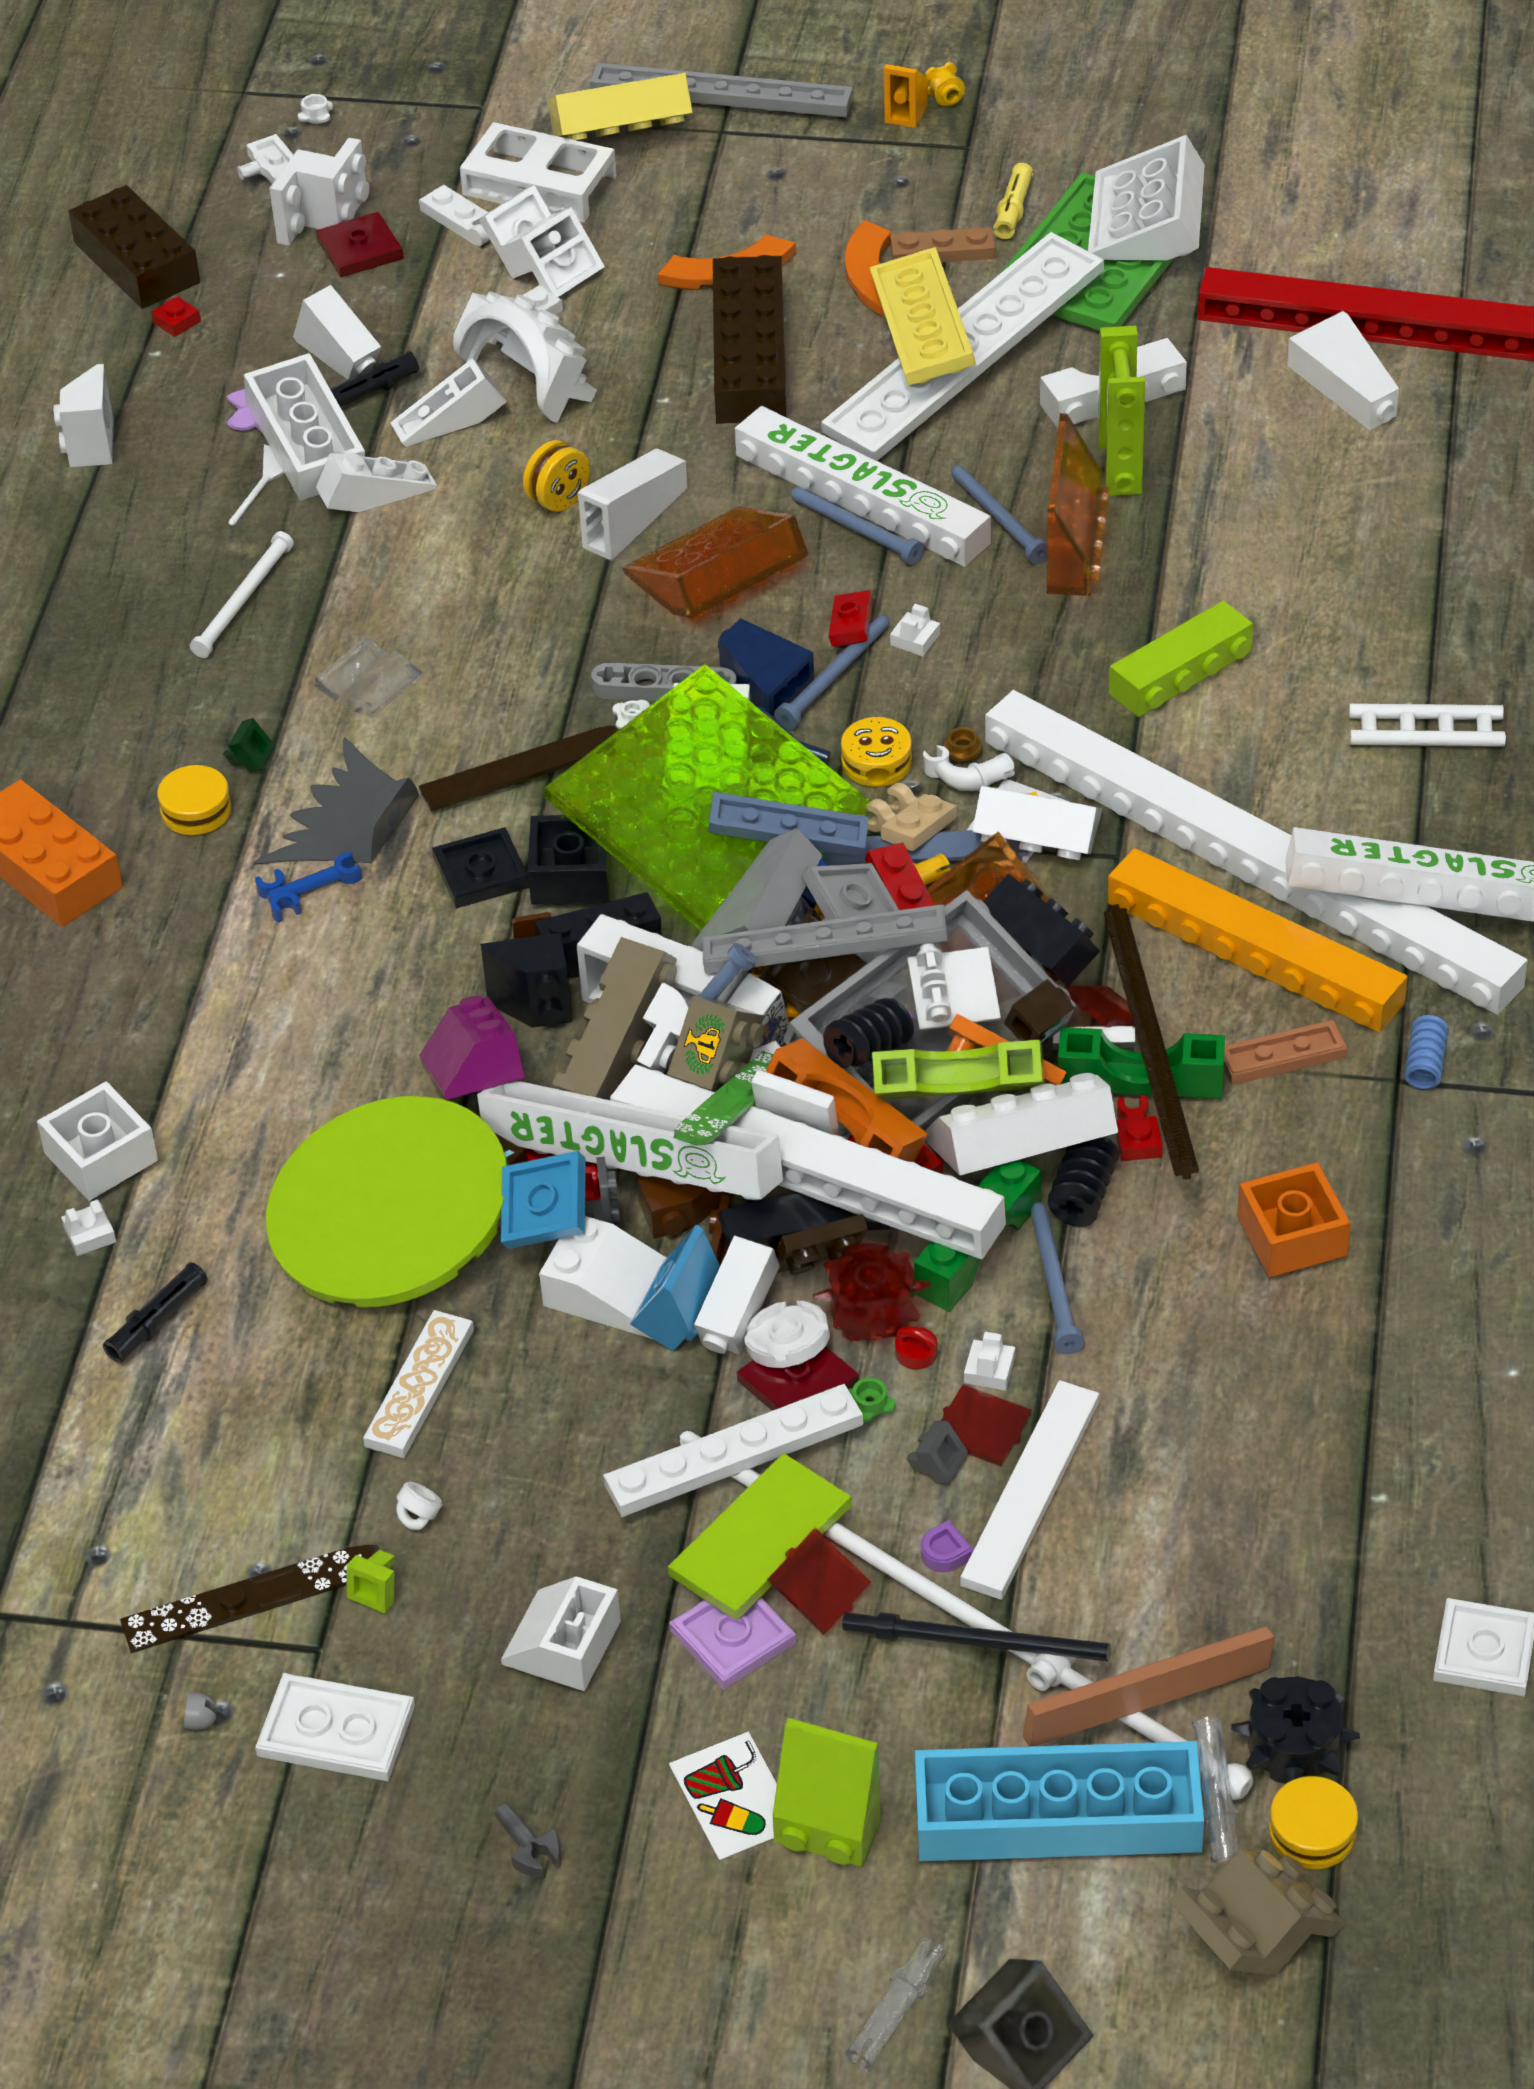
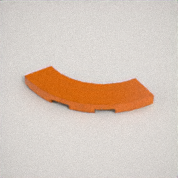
M864 220L851 235L845 250L846 278L848 284L857 292L858 299L875 313L885 317L869 267L880 264L881 256L890 244V234H892V231Z
M765 234L752 246L740 252L717 258L728 256H781L783 265L796 253V243ZM673 255L658 273V284L700 290V285H713V258L699 259Z

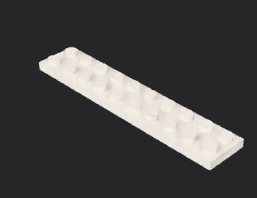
M1050 232L958 308L976 365L967 367L958 373H948L932 378L926 383H915L908 386L898 358L821 422L822 433L846 447L878 461L1104 271V260Z

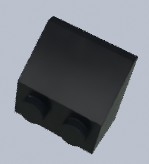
M561 933L480 944L486 995L499 1011L532 1028L572 1022L567 967Z

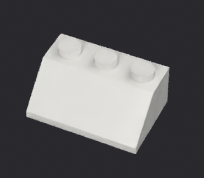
M981 786L972 832L982 834V842L1004 845L1005 838L1020 841L1019 849L1042 853L1043 846L1058 848L1057 856L1080 860L1081 853L1091 854L1102 808Z

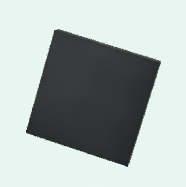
M506 827L432 847L433 858L456 909L529 888L528 874Z

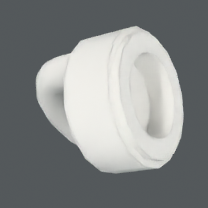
M406 1482L397 1495L396 1511L398 1518L405 1527L411 1530L423 1529L429 1520H433L442 1507L441 1499L433 1491L415 1482ZM408 1510L418 1515L419 1517L417 1519H413L408 1514Z

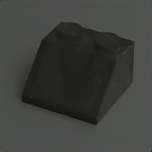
M1009 1959L947 2023L972 2060L1010 2089H1045L1094 2036L1041 1960Z

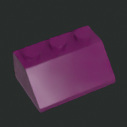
M470 996L462 999L459 1005L449 1007L419 1054L422 1065L445 1100L525 1078L515 1032L489 997Z

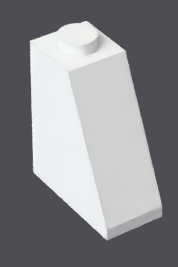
M331 285L303 300L293 335L297 343L347 380L373 369V365L377 363L381 346Z

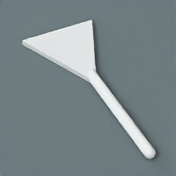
M264 444L263 477L229 520L230 526H234L269 481L284 474L270 446Z

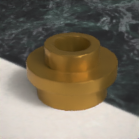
M958 727L949 732L948 737L944 741V747L948 749L950 759L967 762L980 755L982 741L973 729Z

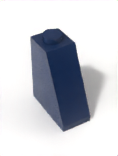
M740 618L730 629H726L718 639L720 667L732 670L736 674L737 684H749L750 703L756 710L759 707H763L774 718L775 710L782 703H791L814 680V657L812 651Z

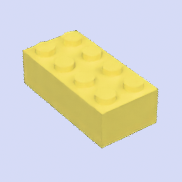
M686 73L570 92L547 98L553 135L563 136V138L576 141L588 138L587 132L595 131L596 137L620 133L619 127L627 125L629 132L650 128L654 120H659L660 126L684 122V115L692 113Z

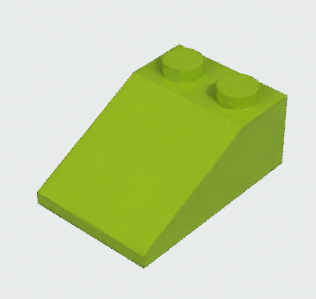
M788 1718L784 1730L772 1815L774 1842L780 1843L792 1851L799 1852L804 1850L825 1856L837 1864L844 1865L849 1863L863 1867L881 1823L878 1743Z

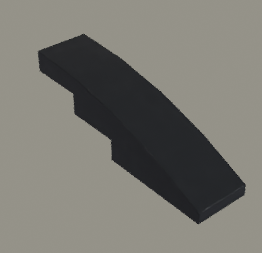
M796 1193L723 1209L717 1215L728 1248L733 1237L737 1236L776 1249L782 1236L858 1214L804 1194ZM864 1217L868 1230H889L891 1227Z

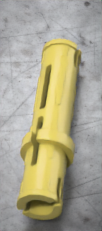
M1026 163L1014 165L1004 198L1000 200L997 206L996 213L998 217L993 229H995L994 234L1001 239L1013 237L1016 224L1024 214L1023 202L1033 177V173H1031L1033 169Z

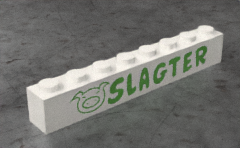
M760 406L735 427L736 456L908 540L914 538L922 542L925 548L946 559H950L965 567L991 544V515L763 406Z
M1293 827L1285 859L1288 886L1534 922V862Z
M513 1081L484 1089L477 1094L480 1118L490 1126L494 1133L519 1147L533 1149L539 1154L551 1153L560 1155L579 1151L586 1158L587 1162L597 1164L596 1157H605L607 1169L619 1168L636 1172L640 1176H655L669 1179L676 1184H692L706 1187L712 1192L724 1191L742 1195L743 1198L748 1200H761L783 1182L779 1136L729 1126L712 1142L706 1145H693L673 1138L675 1128L687 1116L521 1081Z

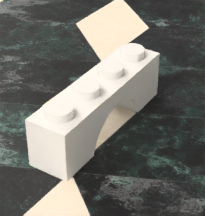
M1168 338L1137 347V377H1145V402L1186 390L1187 362ZM1071 367L1040 377V405L1058 429L1098 417L1099 376L1085 374Z

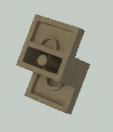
M1240 1848L1206 1889L1197 1890L1180 1887L1169 1900L1230 1970L1276 1976L1311 1934L1334 1938L1345 1925V1922L1334 1912L1337 1907L1335 1902L1322 1890L1312 1888L1303 1878L1306 1871L1296 1860L1288 1855H1283L1282 1857L1272 1855L1265 1850L1256 1852Z

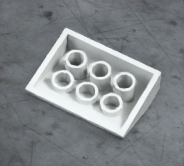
M1187 135L1096 171L1088 252L1103 260L1168 261L1178 256H1186L1199 248L1205 164Z
M1082 1073L1071 1077L1070 1082L1056 1086L1054 1084H1040L1032 1087L1030 1093L1019 1096L1004 1094L992 1098L991 1103L978 1107L974 1105L955 1107L951 1110V1114L938 1117L925 1130L929 1134L925 1141L959 1175L1112 1135L1118 1133L1110 1085L1098 1075Z

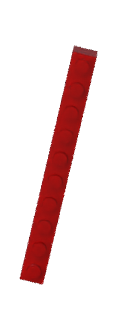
M1206 267L1199 290L1198 320L1300 333L1344 311L1349 315L1366 341L1534 362L1533 306Z

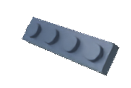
M713 792L707 832L769 842L772 838L798 828L817 850L863 858L869 817Z

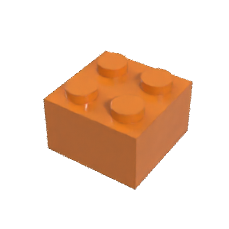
M1318 1162L1239 1183L1237 1217L1268 1278L1348 1256L1351 1223Z

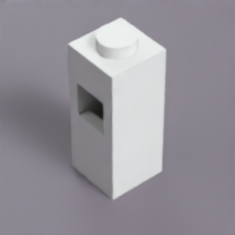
M737 1236L733 1237L694 1323L703 1346L720 1354H724L727 1350L740 1355L745 1344L746 1327L750 1320L759 1313L780 1266L773 1248Z

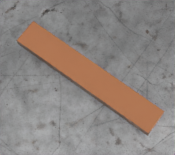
M1267 1626L1029 1703L1027 1704L1022 1737L1029 1747L1037 1746L1267 1670L1275 1637Z

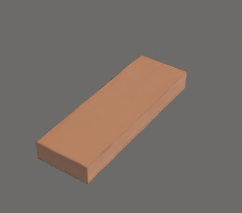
M1334 1020L1225 1045L1224 1071L1230 1084L1235 1085L1347 1058L1348 1048Z

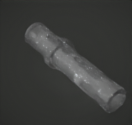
M1204 1717L1192 1722L1197 1741L1199 1771L1205 1808H1203L1204 1821L1208 1825L1212 1854L1211 1862L1226 1863L1239 1850L1235 1818L1239 1816L1238 1805L1232 1803L1228 1764L1221 1726L1222 1718Z
M921 1937L904 1966L895 1969L889 1979L891 1986L851 2046L845 2051L847 2059L855 2065L862 2052L867 2049L862 2056L863 2060L859 2065L860 2069L870 2071L874 2067L875 2061L914 2001H920L927 1991L925 1984L940 1962L946 1957L945 1950L936 1943L929 1956L925 1958L929 1952L928 1948L933 1941L932 1939Z

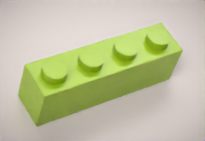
M1223 600L1110 665L1109 694L1137 717H1140L1152 709L1160 707L1164 702L1181 692L1189 690L1203 679L1215 675L1219 670L1232 662L1244 658L1252 651L1253 623Z

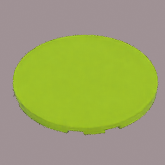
M400 1096L377 1100L353 1108L335 1117L313 1132L297 1147L281 1168L271 1189L266 1209V1230L270 1247L280 1267L290 1279L304 1288L306 1293L332 1304L338 1301L353 1303L356 1307L360 1308L381 1307L423 1296L459 1275L457 1271L474 1256L478 1258L497 1234L498 1230L496 1227L501 1219V1209L504 1201L502 1196V1167L509 1165L506 1154L496 1134L484 1120L469 1109L444 1099L426 1096Z

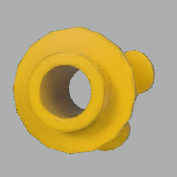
M948 62L938 68L930 67L925 73V76L928 78V95L934 96L936 102L942 106L956 104L965 94L964 82L955 76L957 68L952 62Z

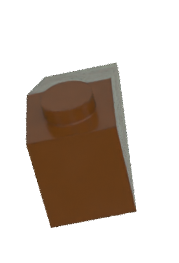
M637 1176L639 1204L654 1239L692 1229L710 1216L712 1209H719L722 1195H729L731 1198L737 1195L724 1191L712 1192L706 1187L692 1184H676L669 1179L655 1176Z

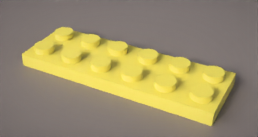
M936 247L869 267L908 386L915 383H926L932 378L948 373H958L967 367L976 365L971 345Z

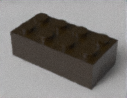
M125 185L113 189L107 194L68 210L74 243L141 309L201 283L195 249L129 186Z

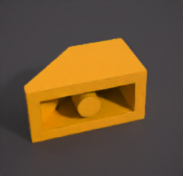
M885 64L883 68L885 123L916 128L928 107V78L916 69Z

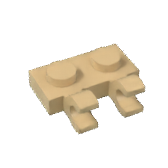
M895 783L887 789V793L897 797L899 801L895 800L888 805L881 799H873L865 805V810L871 811L877 816H873L868 820L867 829L872 832H881V840L889 843L898 844L903 842L906 849L911 851L916 850L953 822L957 814V805L941 800V798L935 795L923 794L921 797L916 798L911 789L903 783Z

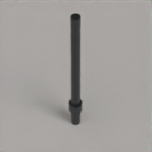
M845 1612L842 1620L844 1631L876 1634L877 1639L897 1641L898 1637L1106 1662L1110 1660L1111 1656L1110 1643L900 1619V1615L894 1613L880 1612L878 1616Z

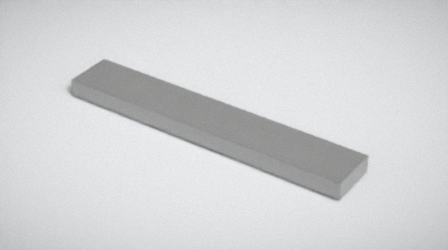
M935 905L704 937L705 974L719 972L730 959L727 952L734 943H739L746 947L756 958V963L753 967L948 941L944 905Z

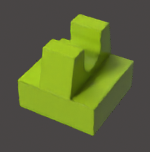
M380 1549L368 1560L355 1555L347 1564V1598L385 1614L394 1604V1570L389 1568L394 1564L395 1556Z

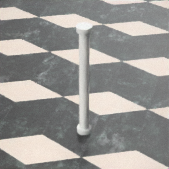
M282 531L275 533L271 539V546L202 635L196 636L191 641L190 649L196 656L207 658L213 651L212 645L281 555L288 553L294 546L293 539L287 533Z

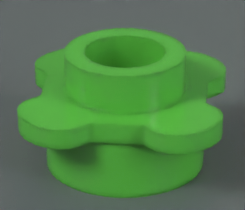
M876 1378L861 1379L853 1388L848 1389L863 1414V1422H870L873 1417L881 1413H891L895 1409L894 1398L887 1396L885 1384Z

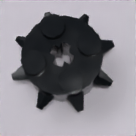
M1299 1676L1286 1678L1272 1677L1262 1683L1260 1689L1253 1688L1249 1691V1696L1252 1700L1249 1720L1231 1724V1730L1248 1736L1250 1757L1246 1762V1766L1250 1770L1263 1768L1270 1772V1779L1284 1784L1300 1777L1318 1776L1324 1772L1336 1776L1342 1773L1343 1769L1338 1760L1341 1743L1360 1739V1733L1343 1727L1344 1717L1341 1705L1344 1697L1340 1693L1335 1694V1689L1329 1683L1323 1680L1316 1681Z

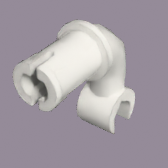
M936 745L937 757H931L927 752H923L925 774L932 778H940L948 786L959 791L977 790L980 792L981 786L988 787L997 781L1012 777L1015 774L1013 770L1014 763L1007 753H1002L980 764L971 763L968 768L954 766L949 762V751L944 746Z

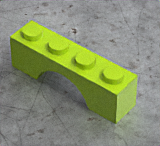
M1040 1040L1001 1042L988 1047L961 1051L937 1052L909 1049L872 1052L875 1095L883 1100L1024 1090L1045 1084L1043 1053Z

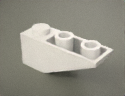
M330 452L316 489L327 509L362 512L435 490L437 484L426 465L418 461L411 460L405 462L391 460L386 457L372 458L359 456L355 453L340 454Z

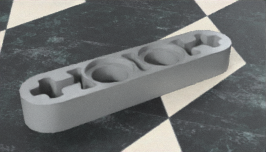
M603 663L596 666L591 673L593 693L599 698L609 700L672 702L674 683L679 681L737 684L736 674L732 670L723 667ZM644 679H650L655 681L653 684L648 686H641L636 684L638 681Z

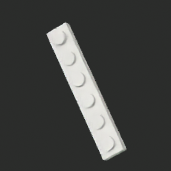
M842 1384L604 1474V1484L621 1517L779 1458L783 1453L787 1455L863 1426V1414L846 1385Z

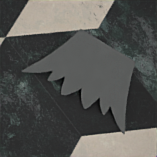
M344 737L343 753L348 771L335 767L332 768V774L340 786L311 785V792L322 807L301 809L290 814L293 819L309 829L283 835V838L296 843L275 850L253 863L303 860L335 861L340 854L347 852L352 853L354 862L372 863L419 796L418 790L410 778L396 781L380 770Z

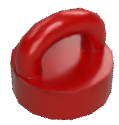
M904 1326L897 1330L895 1355L901 1365L910 1369H922L930 1366L936 1360L938 1342L932 1331L917 1326Z

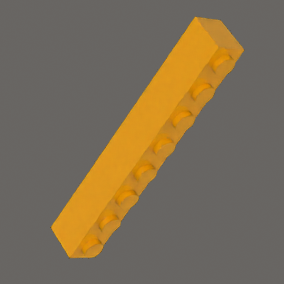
M1133 848L1108 875V904L1112 906L1119 904L1120 909L1126 908L1129 914L1148 922L1150 925L1161 928L1188 943L1217 955L1221 959L1228 960L1257 976H1262L1291 992L1302 995L1324 1008L1342 1014L1360 1025H1365L1381 1033L1405 1004L1407 975L1136 848Z

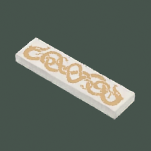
M433 1310L363 1437L366 1448L405 1458L474 1331L472 1320Z

